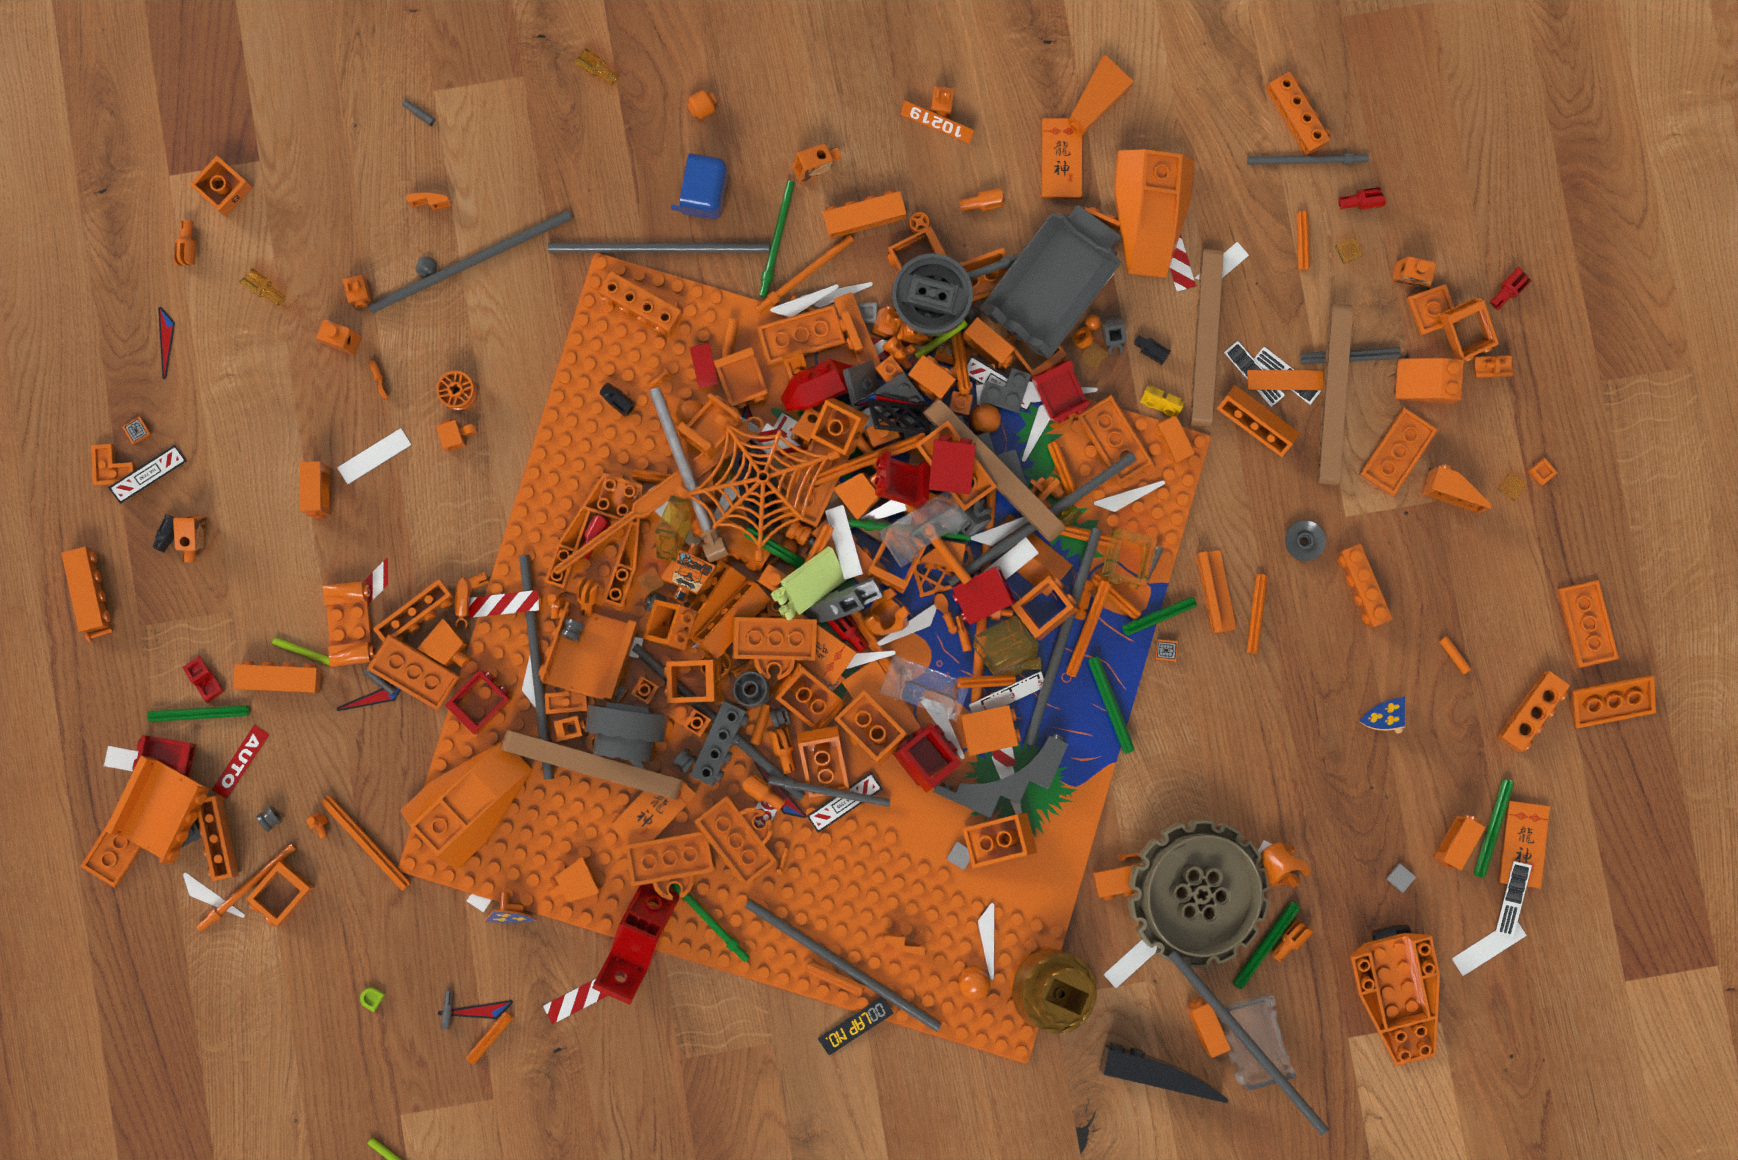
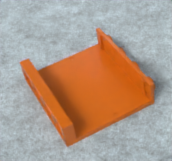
M566 602L565 606L561 607L559 611V624L554 627L552 632V638H554L552 645H548L545 657L547 659L545 665L542 664L540 667V680L544 684L614 703L638 630V624L632 620L626 623L592 613L590 616H584V613L583 615L580 614V609L571 607L570 603ZM566 619L577 621L585 626L584 631L580 633L581 639L579 642L570 641L560 635L561 631L565 629L564 623Z
M140 756L105 831L109 834L121 835L158 856L160 863L174 864L184 841L188 838V832L192 824L197 819L201 805L207 798L209 788L153 757Z

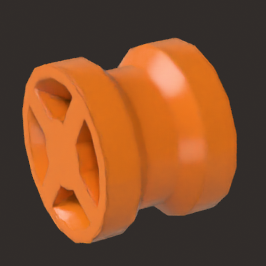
M916 212L911 216L909 228L913 234L929 227V218L925 213Z

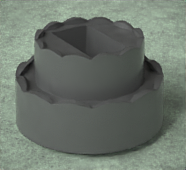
M931 253L911 259L900 269L893 284L892 298L899 318L909 329L925 336H940L952 332L965 320L972 304L973 288L970 277L961 264L948 256ZM925 288L927 292L921 295L919 289ZM941 293L946 294L945 300L939 299Z
M607 702V706L588 705L585 732L595 734L594 755L650 762L653 741L658 743L664 742L669 716L651 713V708L613 702Z

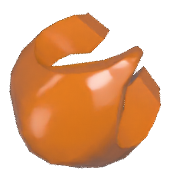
M893 588L883 591V597L875 600L865 615L864 622L866 627L875 635L899 632L909 625L907 615L910 612L906 606L900 607L893 599L897 595Z
M1283 842L1274 843L1266 847L1260 854L1262 857L1261 864L1262 867H1265L1270 888L1278 885H1291L1295 888L1300 884L1301 881L1296 874L1289 873L1291 871L1300 870L1305 877L1311 873V869L1306 862L1290 854V852H1295V849L1290 844Z

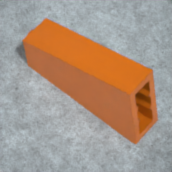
M1106 55L1101 58L1068 120L1071 130L1079 133L1081 136L1130 90L1134 83Z

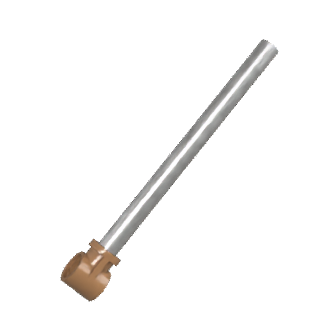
M661 388L651 389L649 391L686 490L693 491L698 487ZM701 494L692 495L704 502ZM690 499L703 531L700 534V538L705 542L702 545L708 561L712 563L729 556L728 546L724 538L719 536V528H712L713 523L708 511L701 504Z

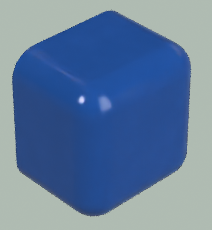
M689 153L680 195V206L671 205V210L682 212L683 215L711 220L718 219L723 213L729 181L726 163L720 158Z

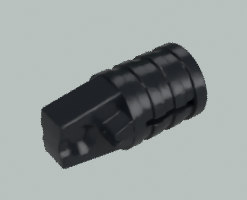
M1138 336L1134 342V345L1142 349L1140 353L1150 357V359L1158 362L1161 366L1171 352L1170 349L1157 343L1152 338L1147 340Z
M610 383L603 385L600 390V395L624 417H627L636 406V402L632 401L630 397Z
M165 514L156 532L155 541L152 546L163 553L174 540L173 518L175 517Z
M1408 925L1389 926L1383 929L1372 930V938L1375 941L1402 933H1411V929Z

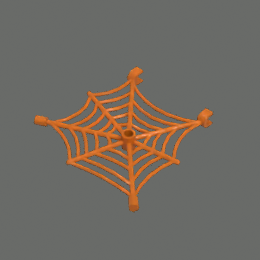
M718 414L715 424L726 428L725 446L718 465L712 474L693 491H687L678 486L674 493L684 500L690 498L701 504L713 520V529H716L718 526H731L744 531L758 546L757 551H755V562H763L764 551H762V547L772 535L784 526L798 520H804L812 489L823 466L828 459L831 461L840 457L836 450L827 453L828 455H821L800 449L781 436V430H778L776 435L769 436L744 433L732 426L727 418ZM734 431L749 438H775L773 445H751L740 441ZM730 433L734 439V452L730 466L714 486L701 489L714 477L726 456ZM779 439L801 453L819 458L810 461L796 458L778 446ZM738 445L743 452L742 464L736 476L729 483L720 485L734 465ZM744 446L755 449L771 448L770 454H755L748 452ZM777 449L783 455L803 463L792 466L774 453ZM751 456L758 458L768 457L767 462L753 460ZM773 457L788 468L782 470L775 468L771 464ZM745 458L749 460V467L744 479L734 482L740 476L745 465ZM822 462L809 487L802 512L800 513L797 510V506L806 479L815 463ZM757 464L765 465L764 470H760ZM810 465L802 480L793 506L788 500L798 469ZM753 466L758 473L757 477L748 479ZM769 468L776 471L768 474ZM794 471L787 488L786 497H784L780 492L782 481L788 472ZM782 474L778 488H776L770 482V478ZM763 475L767 476L766 480H760V477ZM756 482V483L749 489V487H748L747 484H748V483ZM744 484L746 493L741 496L734 486ZM761 484L760 494L753 492ZM765 485H768L771 491L765 493ZM730 487L739 500L733 504L730 497L722 489ZM718 490L727 499L731 507L724 512L720 503L709 492ZM705 493L715 502L722 516L716 521L710 508L692 495ZM775 493L780 498L779 500L764 504L765 497L769 494ZM756 495L760 498V502L753 498H748V496ZM744 500L754 502L760 506L759 514L751 508L740 506V504ZM784 502L787 505L764 515V508L772 504ZM735 509L749 511L759 519V527L747 516L731 513ZM787 509L792 511L772 519L763 526V521L767 517ZM791 515L797 516V518L786 521L775 528L763 540V530L772 523ZM729 517L747 520L758 530V541L744 527L722 522Z

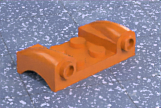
M365 581L322 585L324 606L327 608L330 667L370 663L376 651L372 642L368 600L370 596L369 585Z

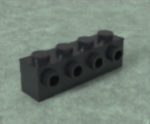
M760 449L747 450L750 453L762 454ZM743 452L736 454L733 465L735 476L742 464ZM751 456L753 460L765 462L764 458ZM745 458L744 468L736 481L743 480L748 471L749 460ZM757 464L760 470H764L765 465ZM753 466L748 479L757 477L758 473ZM761 476L760 480H766L767 476ZM756 482L748 483L747 485H748L749 489H750ZM744 484L738 486L741 496L746 493ZM761 484L753 492L760 494ZM765 485V493L771 491L770 487ZM775 494L766 496L764 504L776 500ZM756 495L748 496V498H753L760 502V498ZM743 501L745 507L751 508L759 514V505L751 501ZM772 504L764 508V515L776 510L777 505ZM745 510L747 517L759 527V519L754 514ZM780 512L775 513L764 519L763 526L772 519L780 516ZM782 519L772 523L763 530V534L773 531L780 526ZM749 522V526H750V527H753L754 529H756V528Z

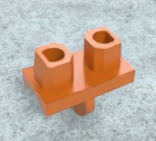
M902 321L897 332V339L920 346H925L926 342L932 341L933 337L912 331Z
M1512 356L1475 357V378L1512 377Z
M1049 476L1047 480L1041 477L1037 482L1033 479L1029 481L1033 486L1030 491L1048 509L1051 508V504L1046 500L1049 494L1058 499L1064 493V490L1059 485L1060 481L1056 477Z

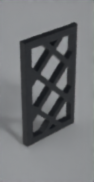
M868 400L875 429L913 434L925 433V435L931 433L928 419L923 414L925 411L924 406ZM875 406H881L884 410L879 412ZM892 408L901 409L904 412L902 414H898ZM910 410L919 411L920 417H918ZM889 412L896 419L892 422L884 414ZM907 414L911 418H913L915 422L911 424L903 417ZM879 419H882L888 425H880ZM900 421L908 428L899 427L896 423ZM919 423L925 430L917 429L915 426Z

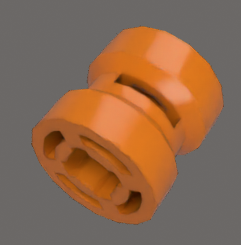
M798 520L791 524L786 537L789 539L795 538L798 544L804 546L813 528L802 526Z

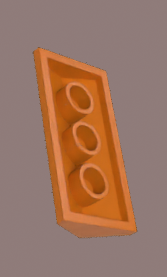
M1004 247L959 264L962 265L966 272H970L1000 261L1002 257L1006 256ZM1002 268L972 279V301L989 296L1008 269L1004 270Z
M949 420L915 444L930 466L932 464L935 439H939L940 436H950L952 441H960L961 436ZM975 457L971 494L950 493L963 511H965L994 490L997 485Z
M1010 514L1001 525L1014 521L1016 518ZM1018 528L1017 530H1015L1014 532H1012L1011 534H1009L1008 536H1006L1005 538H1003L1002 540H1000L999 542H997L996 544H994V545L992 546V548L995 547V546H996L997 544H999L1000 542H1002L1003 540H1005L1006 538H1008L1010 535H1012V534L1015 533L1016 531H1018L1020 528ZM1034 533L1028 535L1026 538L1039 553L1018 569L1017 572L1035 587L1048 576L1054 579L1058 578L1061 581L1073 565ZM1049 586L1042 593L1048 596L1053 588Z
M1649 675L1572 690L1570 709L1574 727L1578 729L1656 713L1654 676Z

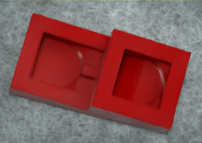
M705 343L689 347L699 389L719 385L710 344Z
M201 656L196 657L182 667L190 682L196 686L205 702L209 703L225 692Z

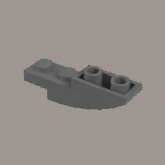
M871 577L843 591L838 589L827 594L805 610V613L810 619H817V623L835 620L864 609L866 604L883 597L884 593L875 577Z

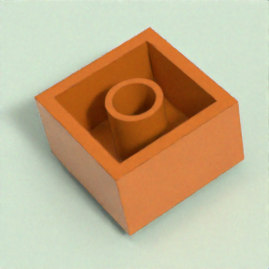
M217 155L189 184L225 217L253 188Z
M922 355L909 372L908 377L916 388L933 401L940 399L943 402L955 386L956 379L954 374L947 368L943 370L937 366L938 362L931 356L925 357Z
M835 398L827 399L824 402L810 437L844 455L852 454L856 449L869 415Z

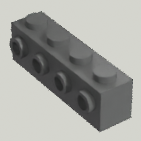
M729 699L723 701L690 776L711 786L715 785L716 782H721L725 773L722 769L725 763L729 764L733 755L730 751L733 745H737L741 738L739 731L742 726H746L750 718L747 715L748 708Z

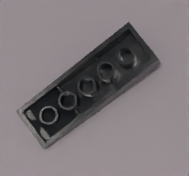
M1110 1043V1046L1104 1045L1099 1068L1103 1075L1223 1103L1228 1102V1099L1222 1093L1203 1080L1164 1060L1146 1055L1141 1049L1131 1047L1129 1051L1125 1050L1123 1045Z

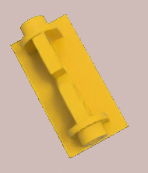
M1154 386L1146 387L1140 403L1145 404L1149 408L1159 410L1168 416L1176 415L1178 417L1184 404L1181 398L1168 393L1165 399L1162 397L1164 391Z

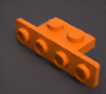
M849 292L834 298V303L841 320H838L842 332L846 331L848 335L846 342L849 349L854 350L859 364L872 360L875 369L881 362L853 293Z

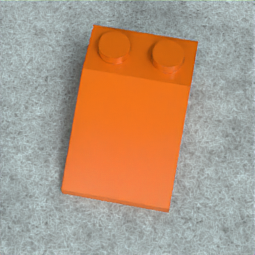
M1447 358L1397 359L1394 399L1456 404L1461 400L1464 360Z
M1442 464L1429 471L1422 492L1423 495L1477 513L1491 509L1492 504L1459 472L1454 471L1452 466Z
M798 660L795 661L790 675L778 680L771 688V693L775 699L814 730L825 728L847 704Z
M864 690L834 718L879 767L899 748L898 745L909 738L907 733Z
M832 726L798 732V746L806 783L850 791L839 727ZM808 792L809 798L824 796L822 794Z
M1027 812L963 828L972 869L1037 853Z

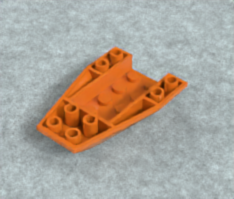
M1147 149L1117 151L1114 194L1121 237L1123 238L1122 244L1127 274L1167 278L1192 195L1194 160L1183 154Z
M603 473L557 543L544 582L577 595L579 578L587 577L586 582L592 579L595 583H599L597 602L623 608L636 570L640 518L634 519L597 546L589 560L582 557L561 574H555L553 569L581 548L586 539L584 532L595 515L607 518L611 525H613L632 510L633 503L642 497L643 485Z
M503 740L429 782L400 810L408 825L439 858L455 870H458L488 841L533 770L520 755L501 750Z
M1402 933L1364 943L1350 955L1358 995L1395 1066L1436 1056L1440 972L1432 936L1429 934Z

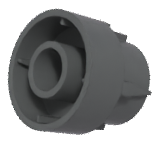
M745 672L736 679L733 686V694L740 704L747 708H758L771 700L770 684L759 673ZM755 685V693L748 695L749 688Z

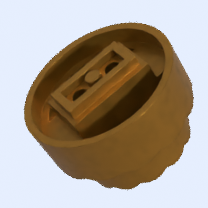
M1044 949L1029 956L1019 967L1013 981V1002L1019 1015L1031 1026L1054 1034L1070 1032L1077 1029L1091 1015L1097 999L1096 980L1088 965L1081 959L1063 950ZM1061 990L1062 995L1058 997V992Z

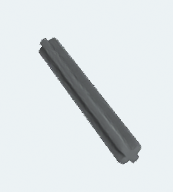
M1399 347L1350 350L1349 362L1399 359L1401 357V350ZM1326 351L1301 353L1300 363L1302 365L1325 363Z

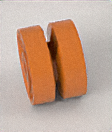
M461 371L447 372L437 383L436 391L438 398L453 411L468 410L477 400L478 389L476 384L468 375Z

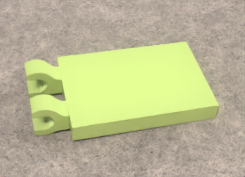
M828 546L780 581L782 587L772 592L771 596L780 605H783L789 599V603L779 608L781 616L785 615L787 620H791L795 616V612L800 615L847 580H844L842 569L834 550Z

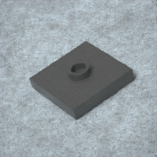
M872 360L843 370L850 401L855 409L865 406H854V403L869 396L879 388Z

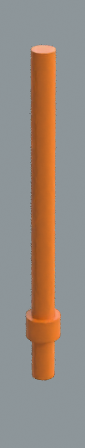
M848 235L777 291L769 293L766 296L767 298L755 307L760 314L771 305L774 306L783 295L854 241L852 236Z
M292 843L288 845L219 907L213 908L207 913L208 916L196 928L203 932L213 922L216 923L221 919L225 911L267 876L279 861H284L296 850V847Z

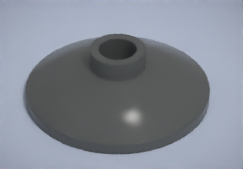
M1304 520L1294 523L1285 535L1287 551L1292 557L1300 561L1316 559L1321 555L1326 545V537L1322 528L1312 521ZM1301 538H1305L1307 540L1306 545L1301 544Z

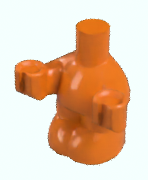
M895 336L883 345V349L898 364H901L905 371L912 367L907 358L918 350L914 344L904 348L902 340L897 339V336Z

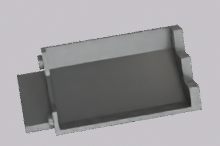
M1076 205L1069 216L1063 213L1059 215L1051 212L981 305L980 309L994 323H1000L1004 326L1009 334L1019 341L1023 340L1029 344L1031 350L1050 359L1121 264L1114 249L1123 238L1081 206Z

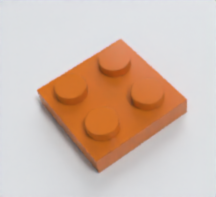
M1446 284L1406 299L1420 336L1444 328L1439 314L1455 307Z

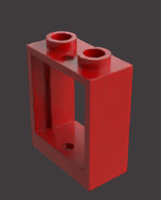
M479 670L445 704L475 735L512 700L508 696L510 692L503 685L499 687L494 682L496 678L488 670L486 672ZM483 679L502 700L477 724L458 703Z
M931 725L926 729L923 726L913 733L915 738L911 741L907 738L898 745L900 750L895 753L925 792L936 786L962 764ZM925 736L948 763L932 778L928 776L908 751Z

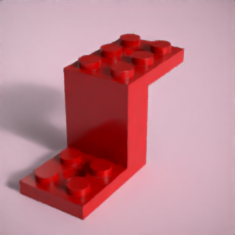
M652 883L639 886L619 923L611 951L593 983V989L631 1005L654 960L663 931L680 900L678 894L669 891L673 896V900H667L658 895ZM649 902L657 903L658 907L650 906ZM622 976L625 981H617L615 977Z

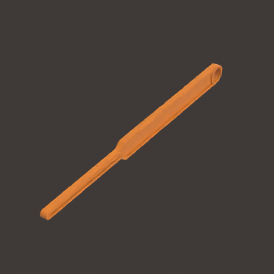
M753 416L744 421L738 430L758 436L763 430L764 424L759 417ZM752 420H757L760 422L761 428L757 432H751L748 429V423ZM735 432L742 442L748 443L754 439ZM732 436L729 438L724 460L734 452V439ZM725 444L711 459L701 453L689 462L696 480L718 465ZM677 470L636 500L628 514L555 566L553 569L555 574H561L634 519L646 518L676 496L674 492L678 486L686 489L680 471Z

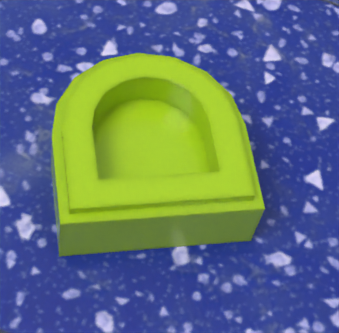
M369 987L361 993L360 1002L365 1008L376 1012L386 993L377 988Z

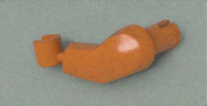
M484 571L468 579L462 577L457 583L454 598L455 615L458 616L455 622L457 629L459 620L465 621V629L468 625L465 616H468L472 590L489 584Z

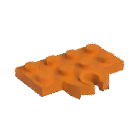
M812 439L807 449L811 453L828 455L827 453L835 451ZM799 452L789 453L796 458L809 461L819 458ZM838 452L840 458L831 461L828 459L822 470L848 461L851 454L844 455ZM787 456L782 458L784 462L792 466L803 463ZM822 462L815 463L806 479L797 506V510L800 513L812 483L811 475L817 472ZM810 465L798 469L788 500L793 506L802 480ZM793 472L786 475L782 481L781 487L786 491ZM782 474L777 476L778 482H779V480H780ZM840 477L814 485L803 522L816 528L818 527L834 492L833 488L837 486ZM783 502L781 508L787 505ZM787 509L781 512L786 514L792 511L790 509Z
M734 617L732 658L753 659L757 672L769 680L771 675L768 672V668L772 664H777L779 670L776 674V679L780 680L790 675L794 668L795 660L815 661L817 619L792 618L787 620L786 618Z
M725 796L693 822L741 885L745 887L777 862L765 846L773 832L772 823L769 819L765 821L762 828H757L754 825V819L763 816L765 812L756 808H746L739 812L728 796Z
M702 832L625 845L631 887L652 883L658 895L667 900H673V896L669 893V886L671 884H678L680 886L679 898L681 899L691 891L694 884V875L714 872L709 842Z

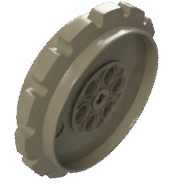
M1205 819L1189 820L1187 827L1182 823H1175L1160 832L1161 839L1159 841L1156 839L1149 840L1138 855L1142 860L1141 864L1138 866L1133 865L1128 887L1133 889L1134 893L1127 898L1130 917L1135 921H1139L1136 932L1143 942L1151 948L1157 945L1156 954L1172 962L1168 955L1173 950H1176L1191 968L1208 967L1210 960L1217 964H1222L1237 956L1238 946L1248 947L1259 932L1256 928V923L1264 921L1266 918L1269 899L1264 898V892L1270 889V885L1267 880L1265 867L1258 865L1262 857L1251 841L1243 840L1241 842L1242 833L1226 824L1219 823L1215 828L1214 821ZM1193 870L1194 876L1189 879V872ZM1213 871V878L1209 881L1208 875ZM1182 887L1181 895L1177 896L1178 888ZM1221 891L1220 898L1216 899V893ZM1187 906H1190L1189 913L1185 915V908ZM1209 908V914L1205 917L1204 911Z

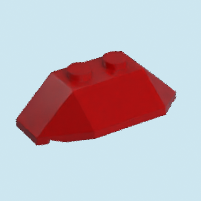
M829 359L794 374L781 397L786 411L810 409L824 403L827 399L847 393L848 389L843 370L853 365Z

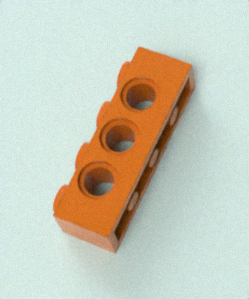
M1551 671L1543 672L1497 738L1516 752L1527 751L1533 743L1532 738L1534 735H1538L1545 726L1543 724L1547 717H1552L1556 712L1557 708L1555 706L1557 703L1563 701L1568 695L1567 689L1570 685ZM1545 691H1548L1551 696L1548 702L1543 698ZM1534 707L1539 712L1537 718H1534L1531 714ZM1521 724L1527 727V732L1524 735L1519 730Z

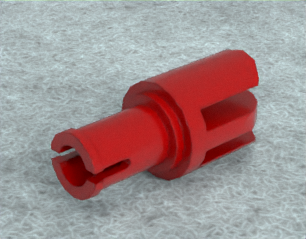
M1380 187L1358 190L1356 195L1338 197L1340 210L1352 207L1366 210L1383 207L1386 204Z
M1517 267L1503 281L1501 291L1490 300V304L1495 309L1500 310L1510 298H1516L1532 280L1528 278L1527 274L1520 267Z
M595 515L584 532L586 539L582 546L610 527L611 522L607 518ZM593 550L583 558L589 560Z
M848 615L827 621L843 640H849L859 653L869 646L857 632L858 626Z

